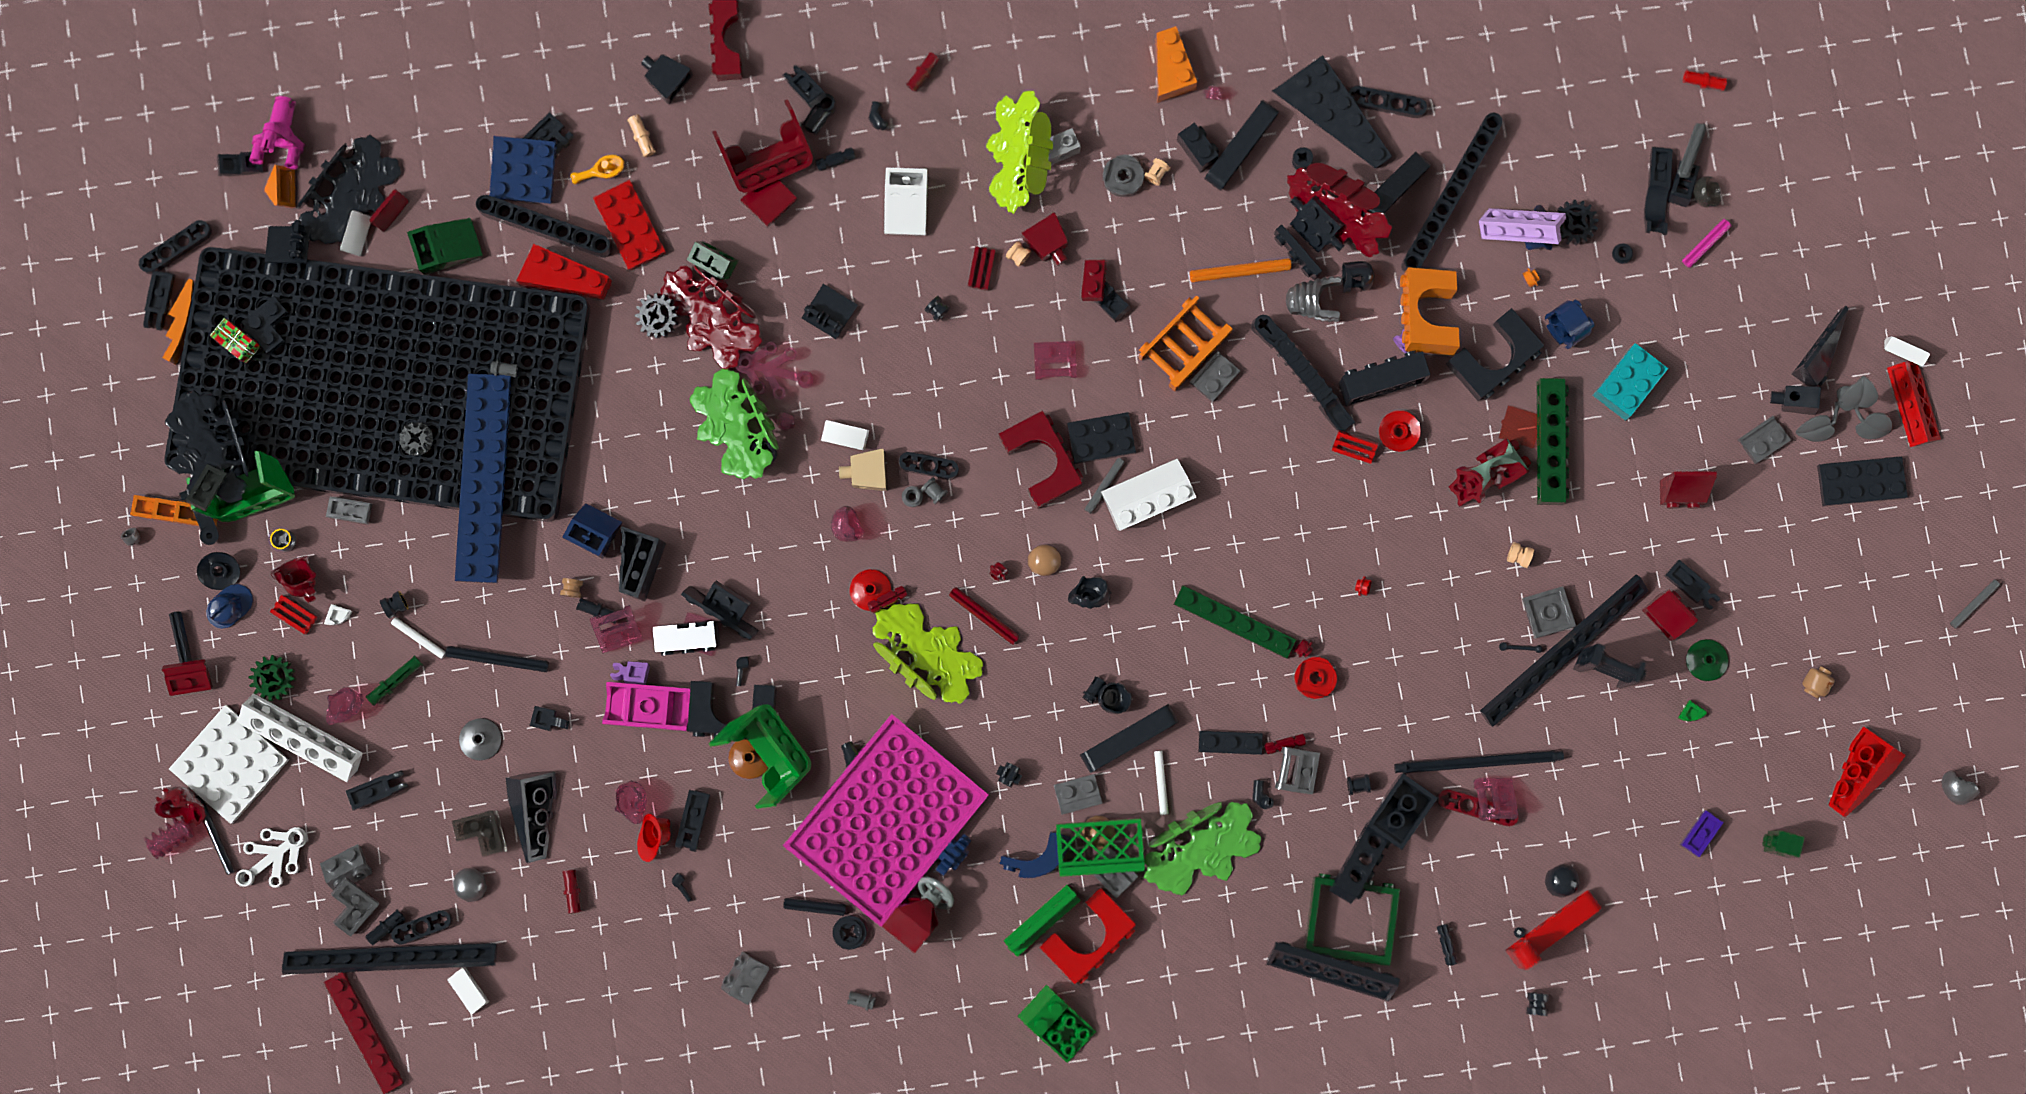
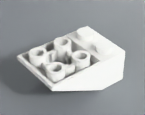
M886 168L884 234L926 236L927 169Z

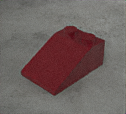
M1672 472L1660 480V505H1667L1668 509L1680 508V505H1688V509H1699L1700 505L1708 501L1717 472Z

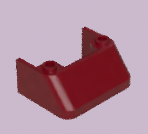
M788 99L784 102L791 119L784 122L780 127L782 140L745 156L743 150L737 145H730L724 148L716 130L712 132L733 181L740 192L749 193L811 165L813 161L812 153Z

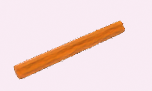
M1287 258L1191 270L1189 277L1191 282L1288 271L1291 270V260Z

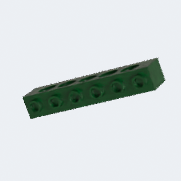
M1540 378L1536 382L1537 505H1563L1569 499V488L1566 487V479L1569 478V467H1566V459L1569 457V447L1566 446V438L1569 436V426H1566L1569 406L1565 405V397H1568L1569 386L1565 385V379ZM1549 396L1555 397L1558 404L1555 406L1551 405L1548 401ZM1549 417H1555L1558 425L1552 426L1548 421ZM1549 437L1557 439V447L1549 444ZM1549 458H1555L1558 461V466H1550ZM1550 478L1557 480V488H1552L1549 485Z

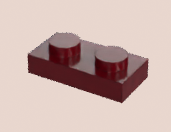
M1085 260L1081 293L1082 301H1103L1107 266L1105 260Z

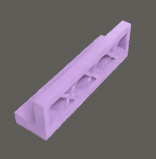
M1489 208L1479 220L1482 239L1559 244L1562 240L1560 226L1566 220V214Z

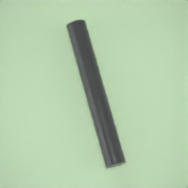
M1117 458L1084 510L1090 514L1093 512L1103 496L1101 491L1108 489L1125 463L1122 459Z
M1993 580L1950 622V625L1957 629L2000 586V583Z

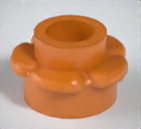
M1527 268L1528 271L1522 273L1530 288L1535 285L1537 287V282L1540 281L1535 269L1531 271Z

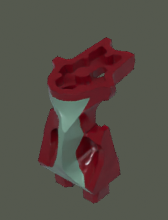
M1506 438L1479 455L1476 460L1482 464L1473 467L1461 466L1456 469L1457 478L1449 486V489L1456 494L1459 507L1471 499H1475L1480 504L1486 498L1485 492L1489 487L1497 486L1498 489H1501L1529 472L1528 467L1531 465V461L1526 456L1520 458L1516 452L1520 449L1516 439L1509 441ZM1504 472L1508 474V478L1504 477Z

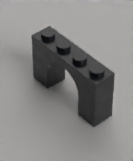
M1512 308L1493 324L1511 349V359L1506 367L1499 370L1486 369L1474 359L1465 347L1446 363L1477 401L1482 398L1487 400L1495 393L1493 389L1497 385L1504 386L1511 380L1509 375L1514 371L1518 374L1526 367L1524 363L1527 360L1531 359L1534 361L1542 354L1540 350L1544 344Z
M691 681L687 732L693 733V737H705L706 733L714 734V738L726 726L716 718L713 711L714 683ZM754 685L752 709L759 705L768 704L775 710L777 687Z

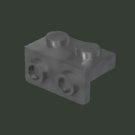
M358 844L320 863L325 882L332 890L345 877L355 883L372 874V869L367 865L362 848Z
M742 952L735 959L730 973L723 979L721 989L728 995L748 1005L770 968Z

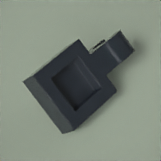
M535 706L529 726L552 731L553 726L568 729L570 721L556 718L557 711Z

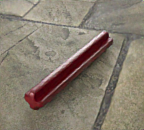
M957 587L952 589L949 596L1010 644L1014 645L1018 641L1019 635L960 589Z

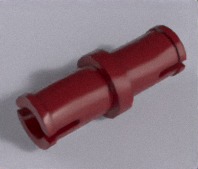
M929 52L921 65L915 68L916 72L905 85L912 91L917 92L923 81L930 77L929 73L940 61V58L934 53Z
M576 870L563 871L565 885L563 894L566 895L568 914L582 912L579 900V893L581 892L577 886Z

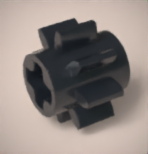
M1006 762L1005 766L1000 765L996 772L1000 776L998 782L1011 788L1014 783L1018 785L1022 778V775L1019 774L1021 769Z

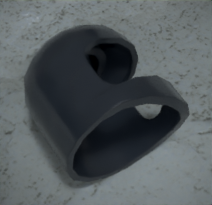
M1343 262V293H1350L1351 288H1361L1365 291L1372 287L1374 283V270L1369 262ZM1361 276V281L1353 279L1355 277Z

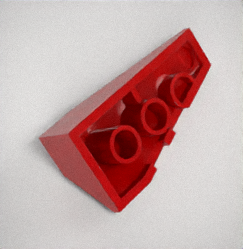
M1864 726L1850 744L1849 757L1842 766L1843 773L1841 779L1836 783L1828 805L1845 818L1895 771L1906 756Z

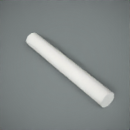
M397 617L392 620L391 624L433 654L441 659L445 657L446 652Z
M1156 751L1154 756L1160 815H1166L1169 812L1163 751Z

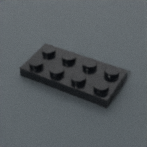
M1902 457L1817 465L1822 507L1908 498Z

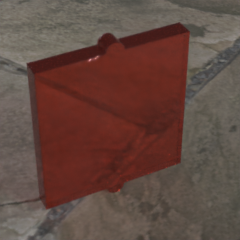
M1508 405L1504 419L1501 420L1502 427L1498 438L1502 440L1507 438L1509 441L1516 439L1519 445L1533 449L1537 438V414Z

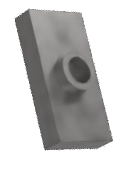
M330 496L326 517L368 524L372 504Z

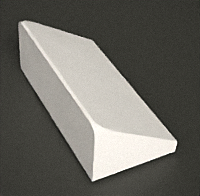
M352 210L340 248L341 251L361 256L371 223L369 221L371 216Z
M1888 337L1884 341L1886 351L1920 366H1923L1930 356V353L1895 337Z
M466 967L461 968L448 979L471 1014L489 1002Z

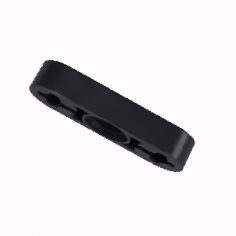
M905 452L899 458L900 467L906 472L947 480L956 478L959 473L958 465L953 460L912 452ZM911 457L913 462H918V458H921L920 470L916 469L917 465L910 464L909 467H906L903 460ZM927 460L935 463L934 470L930 472L923 469V464ZM938 462H942L941 467L948 468V465H952L955 472L947 475L945 470L940 469V474L936 473L939 467Z
M439 910L396 926L391 933V937L396 944H407L447 929L451 926L453 918L450 912ZM440 914L447 917V920L444 921V926L442 923L432 925V922L429 920L430 917L432 921L438 920ZM420 921L426 922L428 926L427 931L423 934L419 933L416 928ZM400 929L402 931H408L412 929L413 933L405 935L404 941L402 938L397 937V935L400 933Z

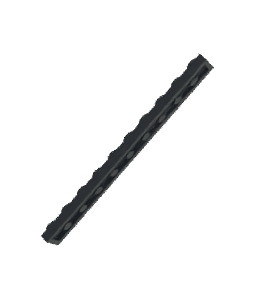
M1637 574L1633 576L1485 705L1480 712L1486 722L1491 727H1494L1648 592V589L1642 578Z
M497 944L284 952L281 971L283 975L496 966Z

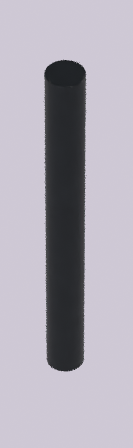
M196 796L204 805L205 818L203 822L224 870L229 875L235 872L204 800L200 796Z

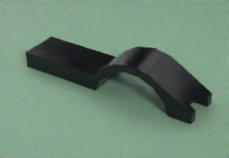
M1652 147L1650 150L1648 189L1644 205L1645 233L1658 232L1662 233V235H1667L1668 223L1665 221V210L1671 185L1673 149Z

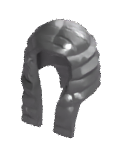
M1331 276L1329 278L1316 279L1315 281L1310 280L1308 283L1295 284L1286 294L1288 311L1291 314L1303 317H1314L1315 320L1339 322V311L1321 310L1319 298L1324 288L1341 285L1343 282L1342 278Z

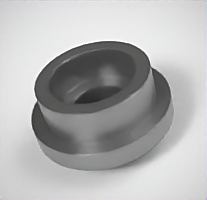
M910 486L903 491L902 500L908 507H916L922 502L923 495L919 488ZM911 493L916 495V499L913 501L908 498Z

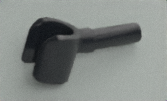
M740 657L736 661L738 672L736 686H741L743 668H749L748 657Z
M676 873L672 878V884L681 891L687 902H689L692 898L685 887L682 886L686 879L681 874Z

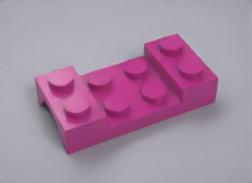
M606 682L607 700L602 724L687 732L690 689Z

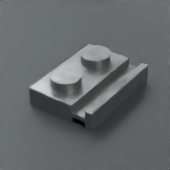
M1217 351L1190 383L1213 402L1237 376L1240 370Z
M1774 416L1738 439L1754 464H1757L1791 440L1781 425L1776 422Z
M1094 774L1054 785L1062 815L1102 804Z
M1109 846L1103 852L1108 858H1115L1117 855ZM1134 872L1093 874L1115 898L1138 877Z

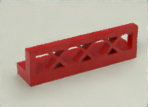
M1906 361L1888 367L1887 371L1910 447L1941 440L1919 365Z

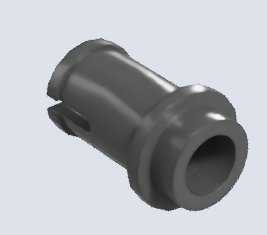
M496 360V362L492 361L490 373L494 374V376L506 375L516 378L518 364L502 363L499 360Z
M850 991L848 997L850 999H848L847 1004L863 1007L866 1011L869 1009L873 1010L876 997H872V994L868 996Z

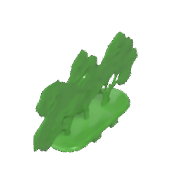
M721 369L714 374L712 388L697 386L690 397V403L695 411L707 416L706 421L699 425L697 440H709L711 444L716 446L722 443L727 444L728 448L722 457V473L729 476L734 475L743 480L749 476L755 479L763 477L764 468L771 464L773 456L770 451L762 449V441L766 437L770 445L778 450L779 446L772 431L776 428L773 421L765 415V412L768 410L765 404L757 398L750 383L745 378L742 379L745 393H741L737 389L740 378L739 373L729 371L728 369ZM733 395H737V396H738V398H736V399H732L731 397H732ZM747 397L754 410L750 414L741 407V404ZM754 417H757L762 431L758 434L750 432L747 427L748 421ZM749 435L754 436L752 439L748 438ZM755 439H758V441L755 442L757 445L756 448L754 449V451H751V443ZM760 449L761 453L757 455L756 452Z
M1218 802L1209 805L1197 813L1193 810L1186 814L1187 819L1178 824L1175 821L1168 824V830L1149 842L1150 847H1157L1166 842L1167 846L1163 853L1150 852L1146 855L1144 862L1147 865V871L1144 878L1149 883L1155 882L1160 890L1171 891L1178 895H1184L1191 886L1195 869H1201L1205 876L1212 877L1217 875L1219 879L1227 881L1233 870L1232 856L1246 858L1260 850L1261 836L1254 831L1247 830L1253 817L1248 804L1240 805L1239 803L1230 802L1225 809L1224 815L1215 817L1213 815L1222 807V803ZM1207 818L1209 819V828L1207 830L1195 831L1193 826ZM1220 821L1222 823V827H1219L1216 822ZM1189 830L1192 835L1191 841L1186 845L1175 844L1174 838ZM1177 847H1180L1182 852H1178ZM1171 848H1173L1175 857L1174 860L1169 861L1168 852H1172ZM1165 855V861L1161 860V856Z

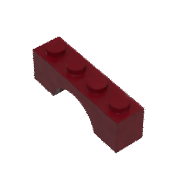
M712 0V3H709V15H713V23H710V35H714V42H711V54L715 55V62H712V74L716 75L718 81L742 80L740 54L731 51L724 44L727 29L733 23L739 21L738 0Z

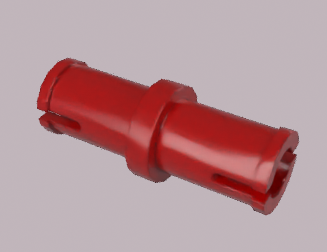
M1686 69L1683 75V83L1699 85L1703 89L1708 87L1724 91L1727 84V78L1712 76L1708 72L1698 73Z

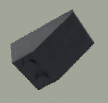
M1402 773L1394 781L1366 826L1400 850H1403L1438 798Z

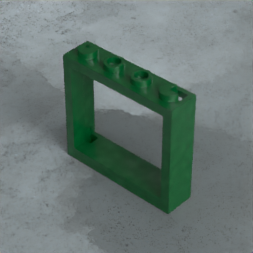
M1319 873V877H1313L1304 948L1310 949L1316 954L1330 955L1332 958L1390 966L1400 889H1395V884L1382 883V887L1374 886V881L1365 882L1363 886L1366 889L1365 891L1391 895L1384 956L1313 946L1321 884L1332 886L1334 882L1331 879L1332 875Z

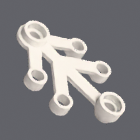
M295 827L287 833L275 832L268 828L263 829L260 833L263 841H271L273 839L285 841L278 847L257 845L255 842L245 843L243 850L246 854L260 853L268 855L251 869L240 870L235 877L237 884L243 887L253 884L255 876L273 863L269 885L274 888L280 887L283 884V878L281 877L283 856L289 849V863H287L285 869L289 874H297L300 870V865L298 864L299 849L307 842V834L302 828ZM266 831H269L271 834L268 839L264 836ZM296 834L300 836V840L298 842L294 841V836ZM250 844L254 846L252 852H249L247 849ZM291 864H294L296 866V870L294 872L290 871ZM245 874H248L250 877L248 882H245L243 879ZM275 877L279 879L278 885L273 884Z

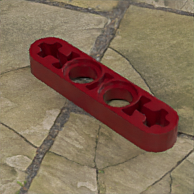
M1447 789L1439 792L1437 795L1438 805L1447 810L1507 827L1515 825L1518 821V813L1511 807ZM1448 793L1450 794L1449 798L1457 800V796H1460L1457 802V809L1454 808L1456 803L1448 802L1445 805L1444 800L1441 799L1442 796H1446ZM1464 799L1472 801L1473 808L1470 811H1465L1461 805ZM1485 805H1490L1493 808L1491 817L1483 815L1482 808ZM1498 808H1501L1499 813L1507 814L1508 811H1510V815L1513 816V820H1509L1508 823H1506V819L1500 816L1498 817V821L1495 820L1498 814Z

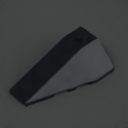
M1846 305L1837 312L1792 373L1794 377L1808 387L1821 386L1828 378L1826 373L1830 369L1849 309Z

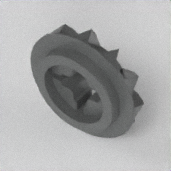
M412 422L404 426L400 433L399 443L406 453L415 456L422 455L431 448L433 434L425 424ZM410 433L421 435L419 437L421 445L416 442L411 443L413 438Z

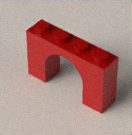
M1101 888L1085 902L1102 920L1105 926V939L1096 951L1088 954L1077 953L1070 949L1055 932L1039 946L1074 984L1077 982L1082 984L1090 976L1087 972L1092 967L1097 969L1105 961L1103 957L1108 952L1112 954L1120 947L1118 942L1123 937L1127 940L1136 931L1133 928L1136 924Z

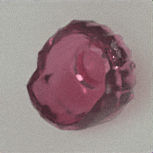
M843 506L835 511L830 527L834 537L842 542L860 540L864 530L860 526V520L857 517L856 511L850 506Z

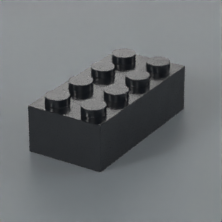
M1416 350L1410 351L1399 359L1394 356L1385 359V363L1377 365L1375 362L1364 366L1365 369L1360 371L1351 369L1344 372L1345 375L1342 376L1338 384L1345 405L1350 406L1424 383L1431 374L1423 351L1419 353Z

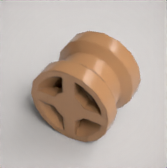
M562 578L563 589L560 591V595L581 598L580 587L583 586V581Z

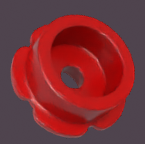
M1366 576L1357 580L1355 591H1358L1359 596H1368L1372 580L1366 579Z

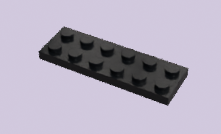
M1275 942L1266 965L1385 1001L1391 999L1400 982V978H1396L1391 973L1376 972L1370 967L1356 966L1347 960H1336L1327 954H1316L1307 948H1296L1287 942Z

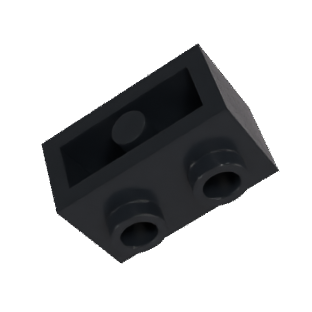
M1194 122L1178 133L1177 142L1201 173L1217 161L1219 150L1213 142L1210 143L1207 140V134L1202 126L1198 127Z

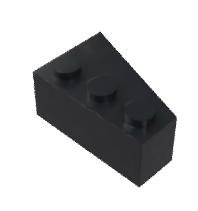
M621 526L622 546H620V552L622 554L619 572V592L645 602L666 542Z

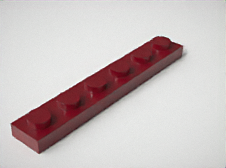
M340 972L323 982L383 1094H387L404 1084L345 972Z

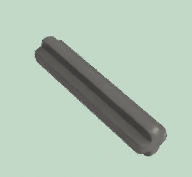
M1696 123L1678 170L1679 177L1688 178L1690 176L1706 132V127L1703 123Z

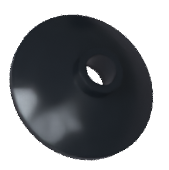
M213 552L205 555L199 561L197 576L204 586L213 590H223L238 581L240 566L233 556L224 552ZM216 566H221V567H223V568L220 569V570H218V569H216L215 567H216Z

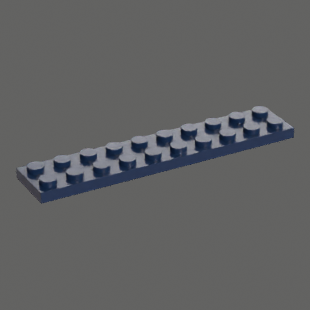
M468 374L455 567L456 582L498 583L511 376Z

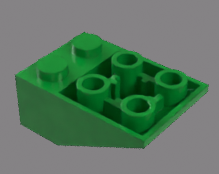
M1047 985L1018 1015L1020 1020L1067 1063L1096 1032Z

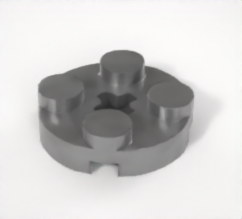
M1119 155L1106 163L1103 170V181L1105 188L1112 194L1120 197L1133 196L1143 184L1144 171L1138 160L1134 157ZM1123 171H1126V175L1129 178L1124 181L1120 180V177L1117 176L1118 173L1122 174Z

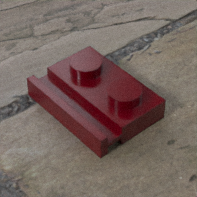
M205 659L164 665L162 667L169 696L212 689L213 685Z

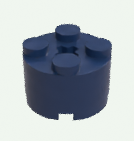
M1576 299L1563 302L1545 315V320L1548 319L1549 324L1546 326L1551 336L1557 343L1566 344L1567 346L1564 348L1567 349L1572 348L1589 336L1594 327L1593 320L1586 316L1582 310L1581 303Z

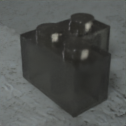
M490 810L452 821L456 842L478 838L482 857L507 852L498 810Z

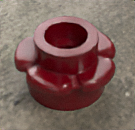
M996 562L994 565H990L991 571L989 574L994 580H1006L1009 572L1001 563Z
M1303 639L1294 652L1298 654L1299 658L1302 656L1306 658L1313 650V647H1311L1313 642Z

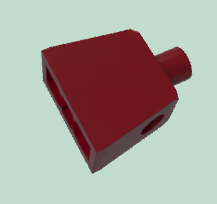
M1055 212L1021 233L1023 241L1043 262L1052 257L1057 266L1067 260L1062 250L1068 246V241Z

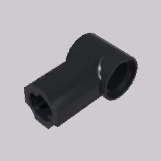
M825 93L827 97L813 107L802 123V126L807 131L816 136L828 118L836 111L834 97L828 93ZM826 101L832 103L827 109L821 107Z

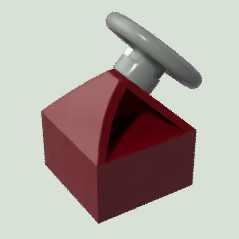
M923 877L918 882L922 898L906 897L881 926L913 953L918 951L939 925L935 907L947 910L954 905V898L949 889L940 881L931 877ZM941 900H945V901H947L948 903H942V902H940V901H941Z

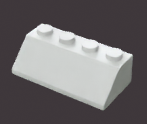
M1178 459L1101 491L1114 524L1119 531L1196 498L1191 483Z

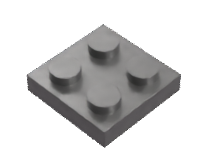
M1563 586L1522 598L1534 639L1576 626Z

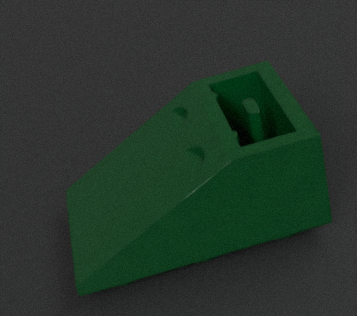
M471 217L426 225L407 232L419 271L423 275H429L483 257Z

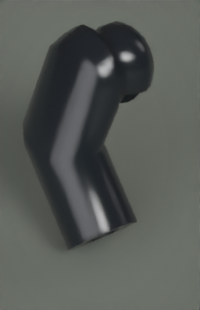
M1254 780L1253 801L1262 809L1272 808L1274 805L1273 799L1263 792L1264 781Z

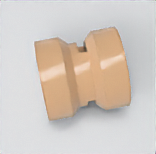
M1513 542L1507 556V561L1511 563L1517 562L1520 566L1528 568L1534 549L1530 547L1524 548L1519 543Z

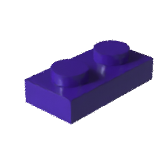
M1704 810L1680 845L1695 856L1700 857L1723 822Z

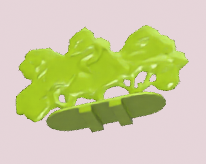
M1024 91L1016 104L1008 96L1003 97L997 103L996 120L1001 127V131L992 134L986 144V148L993 152L995 161L997 163L1002 162L1003 169L994 176L989 186V191L996 198L999 206L1007 207V211L1012 214L1015 213L1019 206H1025L1029 202L1028 190L1034 195L1043 192L1047 181V171L1051 170L1052 162L1048 161L1049 150H1053V141H1050L1051 123L1047 114L1037 112L1040 102L1035 97L1034 91ZM1029 122L1030 126H1025V123ZM1025 155H1027V158H1026V168L1024 167V158H1025ZM1025 175L1023 182L1017 185V179Z
M893 604L888 610L880 609V611L875 613L877 623L873 626V635L879 639H889L891 650L879 642L873 643V646L890 664L889 669L894 674L897 672L901 673L906 678L905 683L910 688L914 685L924 695L933 700L936 699V693L930 685L939 686L944 702L952 703L956 701L958 704H961L970 693L966 679L982 676L983 661L971 652L957 651V646L961 641L957 626L948 627L945 630L942 627H933L930 632L924 631V616L918 604ZM889 632H892L891 638L888 636ZM896 633L901 635V642L898 646H896L897 642L894 641ZM903 644L907 645L906 648H901ZM899 651H909L914 657V662L907 666L896 656ZM915 668L926 670L929 673L926 682L913 671ZM938 676H941V680H934Z

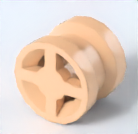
M1017 241L1010 248L1006 257L1014 260L1015 265L1020 267L1031 254V250L1025 249L1022 243Z

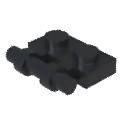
M549 112L523 139L552 141L556 138L559 141L556 143V159V155L564 147L567 148L575 137L571 132H568L563 137L560 132L565 129L564 125Z

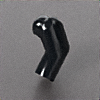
M872 101L869 121L875 129L884 131L888 127V122L880 115L882 103Z

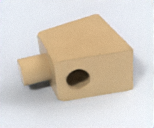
M884 449L851 456V466L839 467V478H852L853 488L887 491Z

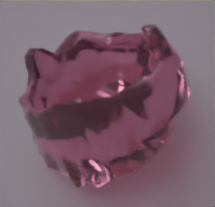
M343 687L335 694L328 695L327 700L329 704L326 711V722L328 725H334L335 723H343L346 720H350L361 709L364 702L363 694L358 693L353 688Z
M630 780L617 787L615 793L616 807L614 810L623 814L631 823L641 824L647 804L646 791L638 781Z

